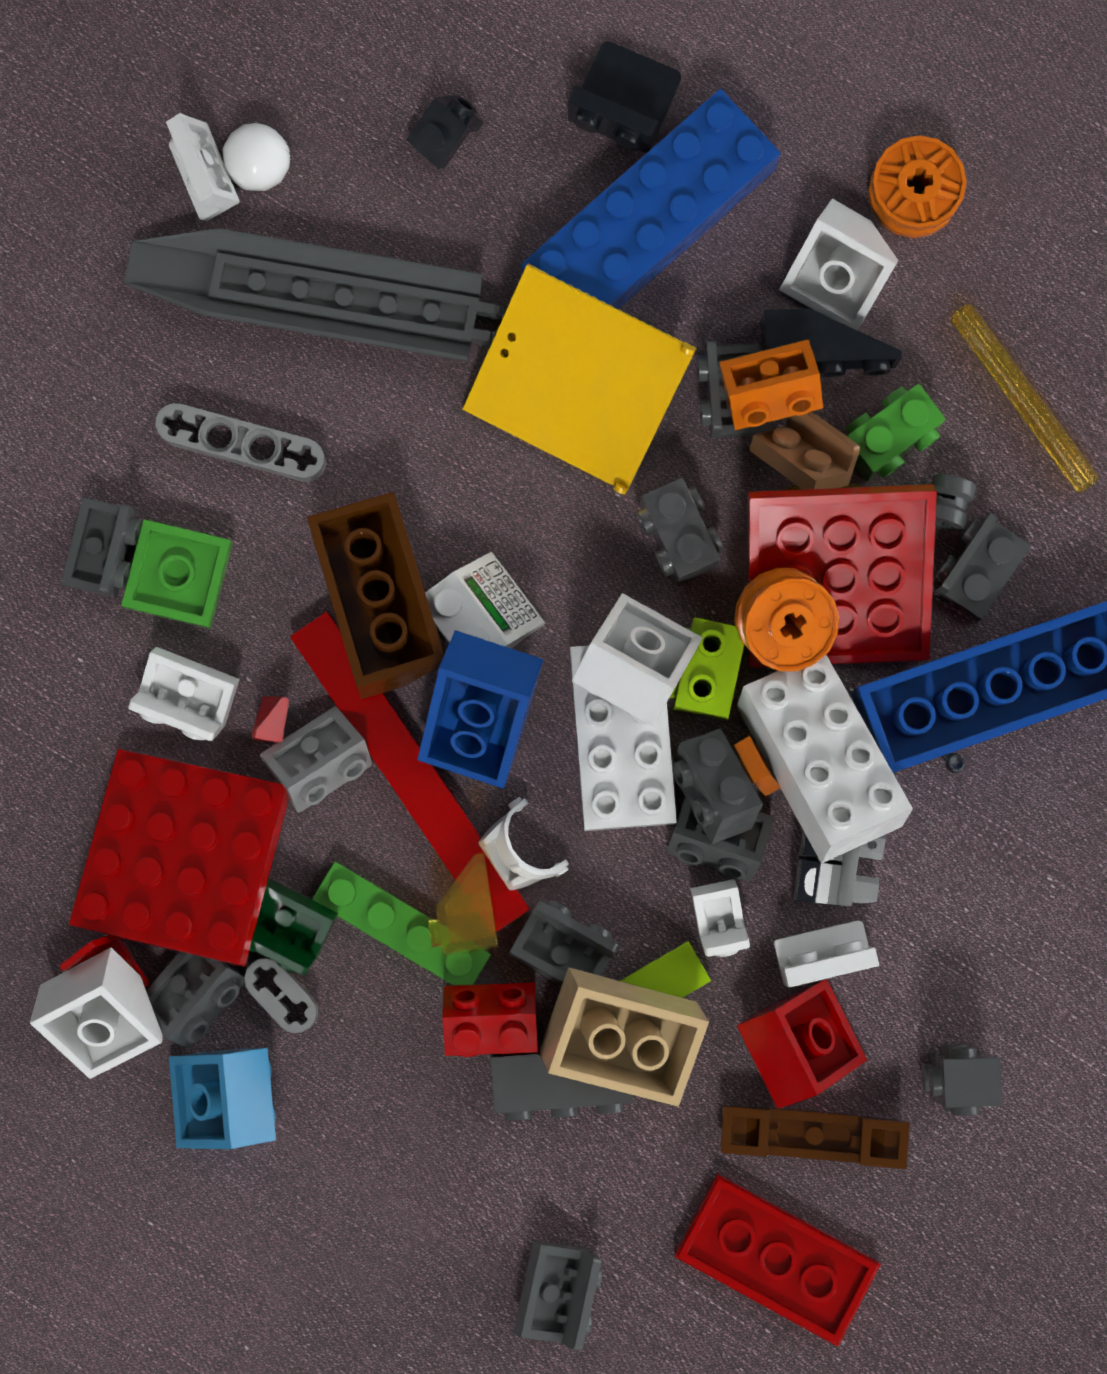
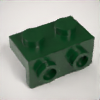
M268 878L249 951H256L276 961L277 965L284 970L306 975L319 958L338 913Z

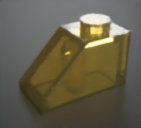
M484 853L475 854L436 906L437 919L428 920L432 947L441 946L443 956L498 947Z

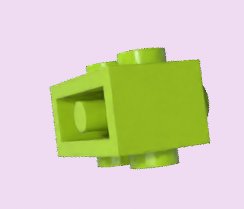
M694 617L690 628L686 629L702 637V640L669 698L675 699L673 710L726 721L730 714L744 643L739 639L736 626ZM703 642H713L716 645L717 651L708 652L705 650ZM693 686H704L707 689L708 695L706 697L697 696Z

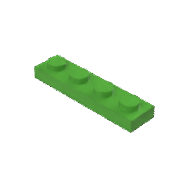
M337 861L332 865L312 899L337 912V916L453 986L474 985L491 956V953Z

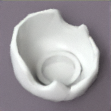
M243 124L230 133L222 149L224 166L230 179L244 190H269L282 182L290 166V150L286 141L275 129L264 124Z

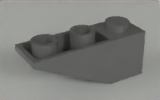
M539 1051L523 1053L521 1055L492 1054L490 1057L494 1114L505 1113L506 1121L532 1119V1111L551 1110V1117L578 1115V1107L596 1106L597 1113L599 1114L618 1113L624 1111V1104L633 1103V1095L549 1074Z

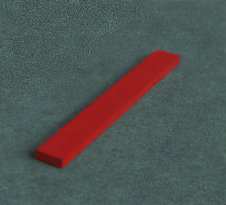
M326 611L289 636L338 709L364 738L370 756L491 934L494 935L530 910L517 889H508L478 844L482 837L431 764L417 760L420 747L385 695L381 693L361 699L341 632L329 613Z

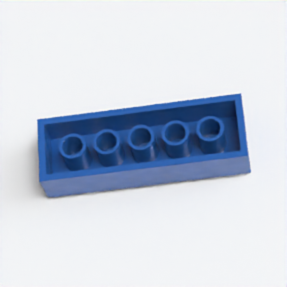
M720 88L521 264V276L526 265L530 264L548 273L550 276H554L558 280H562L566 284H570L574 288H578L582 292L588 293L590 296L620 309L775 172L781 152Z
M1107 601L854 689L851 693L857 710L891 771L894 773L1107 699Z

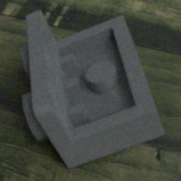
M706 341L704 354L697 355L698 382H706L707 399H700L701 425L710 427V438L754 436L755 434L765 432V424L739 430L734 429L725 398L719 363L759 352L758 343L716 346V341Z
M82 498L61 585L117 599L119 588L124 589L127 585L131 565L126 560L130 545L135 546L138 542L142 525L141 519L137 518L138 512L131 505L121 503L118 506Z
M538 900L508 956L562 986L568 967L602 976L619 945L611 941L613 936L606 929L593 923L585 926L571 918L573 913L564 905L549 900L547 904Z
M533 1240L513 1333L520 1338L563 1343L572 1350L581 1351L585 1337L591 1330L592 1303L595 1291L599 1288L602 1279L601 1258L582 1247Z

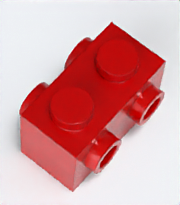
M535 982L444 986L442 1021L445 1056L521 1055L523 1053L538 1052Z

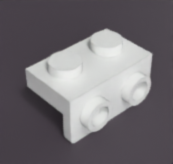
M155 647L149 654L139 692L130 700L128 709L139 713L148 722L155 724L165 723L182 730L185 736L191 739L212 741L226 725L240 679Z

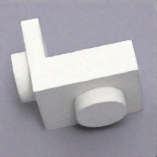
M735 879L690 888L699 938L705 956L727 957L736 954L739 950L749 948V937L744 925L739 891Z

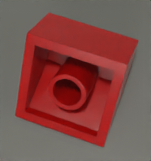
M827 979L820 980L760 1010L736 1025L777 1109L819 1095L868 1061Z

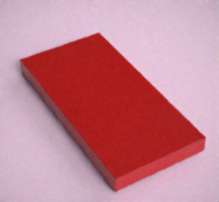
M716 1173L674 1253L675 1258L837 1347L842 1341L881 1265L874 1258L719 1173Z

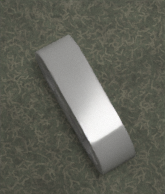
M270 958L258 959L248 967L244 978L246 988L281 1028L287 1032L301 1033L314 1025L319 1014L318 1004L290 971L282 969L277 965L276 961ZM261 967L265 971L271 968L276 970L277 974L273 980L282 990L281 993L277 995L268 986L261 989L257 987L256 983L260 979L259 974L256 972L258 968ZM287 996L294 1004L301 1003L302 1001L307 1004L308 1008L304 1012L307 1021L304 1024L300 1020L292 1023L288 1021L286 1016L289 1015L290 1009L281 1000L282 998Z

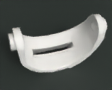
M521 797L508 804L511 810L495 822L478 842L509 890L520 889L553 876L557 878L569 870L567 868L569 863L566 859L561 863H556L550 869L532 867L522 861L513 850L508 836V826L511 816L515 812L521 811L528 804L525 798L522 800Z

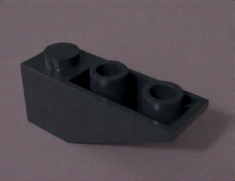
M810 308L764 310L760 321L762 351L809 339L820 377H839L845 375L846 370L863 369L864 375H884L891 372L890 368H896L902 359L901 350Z

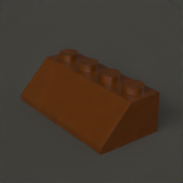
M389 492L306 517L361 699L407 686L438 668L443 660L444 652L395 492Z

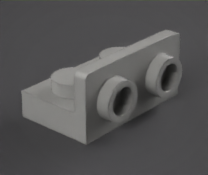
M336 706L284 738L281 743H276L260 754L266 768L286 788L290 802L298 813L311 805L320 803L326 795L346 782L358 778L366 769L372 766V760L364 738Z

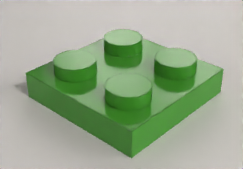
M144 519L121 606L126 609L211 629L233 542L229 539Z

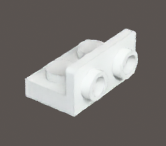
M181 113L166 121L172 136L169 142L170 150L199 219L209 221L240 202L208 124Z
M859 920L774 941L783 985L787 987L879 966L876 949L869 947L863 922Z

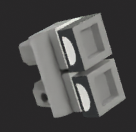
M802 829L799 856L818 858ZM881 836L830 859L837 861L838 865L821 864V862L804 859L798 860L792 900L852 907V902H877L879 878L856 875L859 857L882 860L886 837Z

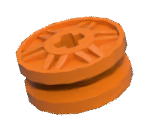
M921 135L903 138L888 147L875 165L867 192L870 208L879 223L896 235L910 238L932 235L946 226L964 198L967 180L963 163L955 151L939 139ZM911 181H918L919 188L925 187L922 194L914 193V186L909 187Z
M775 568L759 574L744 588L736 603L734 623L739 639L762 664L777 671H799L816 664L829 652L838 634L840 617L835 600L813 577L795 568ZM788 614L790 622L786 624L784 617Z

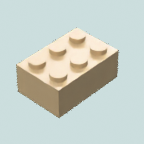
M568 967L539 1054L549 1074L679 1107L709 1020L696 1001Z

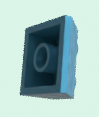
M240 1048L169 1056L176 1148L234 1149L276 1141V1115L272 1101L270 1080L272 1071L268 1058V1048Z

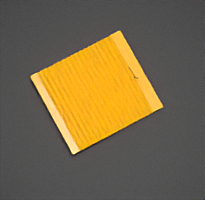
M527 264L462 410L614 486L613 489L616 492L625 495L697 348Z

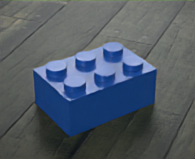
M455 630L438 670L417 760L504 789L519 749L544 659Z

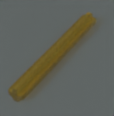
M968 304L957 310L951 317V322L1076 492H1084L1099 480L1098 474L973 305Z

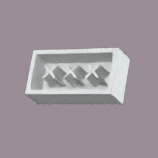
M589 646L570 647L572 679ZM572 682L584 831L672 825L677 823L667 703L654 726H651Z
M827 655L822 657L816 664L802 670L777 671L743 686L737 709L821 864L903 826L913 808Z

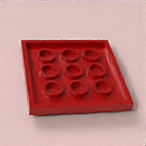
M934 484L748 492V584L759 574L775 568H795L810 575L817 583L821 584L835 600L840 617L837 637L826 654L831 664L929 660L937 490ZM788 614L784 617L786 624L790 622ZM747 648L749 667H768L762 664Z
M118 749L69 925L245 967L289 802L286 788L280 783Z

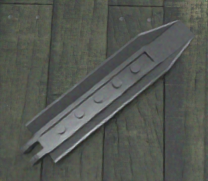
M221 228L132 241L124 279V285L203 316L466 362L472 342L480 346L490 347L497 333L496 331L475 329L477 316L501 322L508 308L506 306L480 302L483 274Z

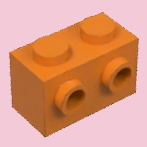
M809 339L719 362L725 398L735 430L757 427L767 422L795 415H805L811 411L823 409L820 373Z

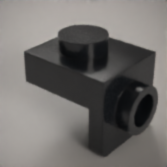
M458 95L437 97L432 101L406 141L438 169L445 168L468 134L479 131L483 122L475 115L476 109L463 97Z

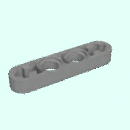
M177 403L166 405L159 411L156 417L155 426L158 434L166 443L174 447L304 482L316 480L323 474L326 468V457L322 448L317 442L305 437ZM178 415H182V419L187 425L199 428V419H203L204 421L198 433L199 442H193L196 438L193 432L183 429L178 430L176 436H172V430L166 425L168 420L176 421ZM218 425L227 426L232 432L230 443L221 449L210 446L208 442L210 430ZM268 437L274 441L275 451L270 458L257 460L252 457L250 452L251 445L257 438ZM284 442L290 443L287 450L291 454L303 456L306 449L311 450L312 457L317 460L316 464L307 465L305 471H300L297 461L284 457V466H278L283 457Z

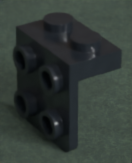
M604 42L596 54L582 88L575 86L568 101V120L582 130L609 137L627 149L647 153L655 142L680 86L681 74L674 68L615 43Z

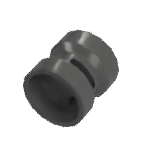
M935 474L931 483L934 484L937 490L935 526L951 531H964L968 521V515L965 511L968 503L974 500L977 486L960 477Z

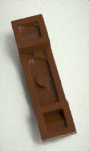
M724 1105L720 1153L760 1157L773 1155L859 1163L860 1166L907 1170L910 1122L833 1112Z

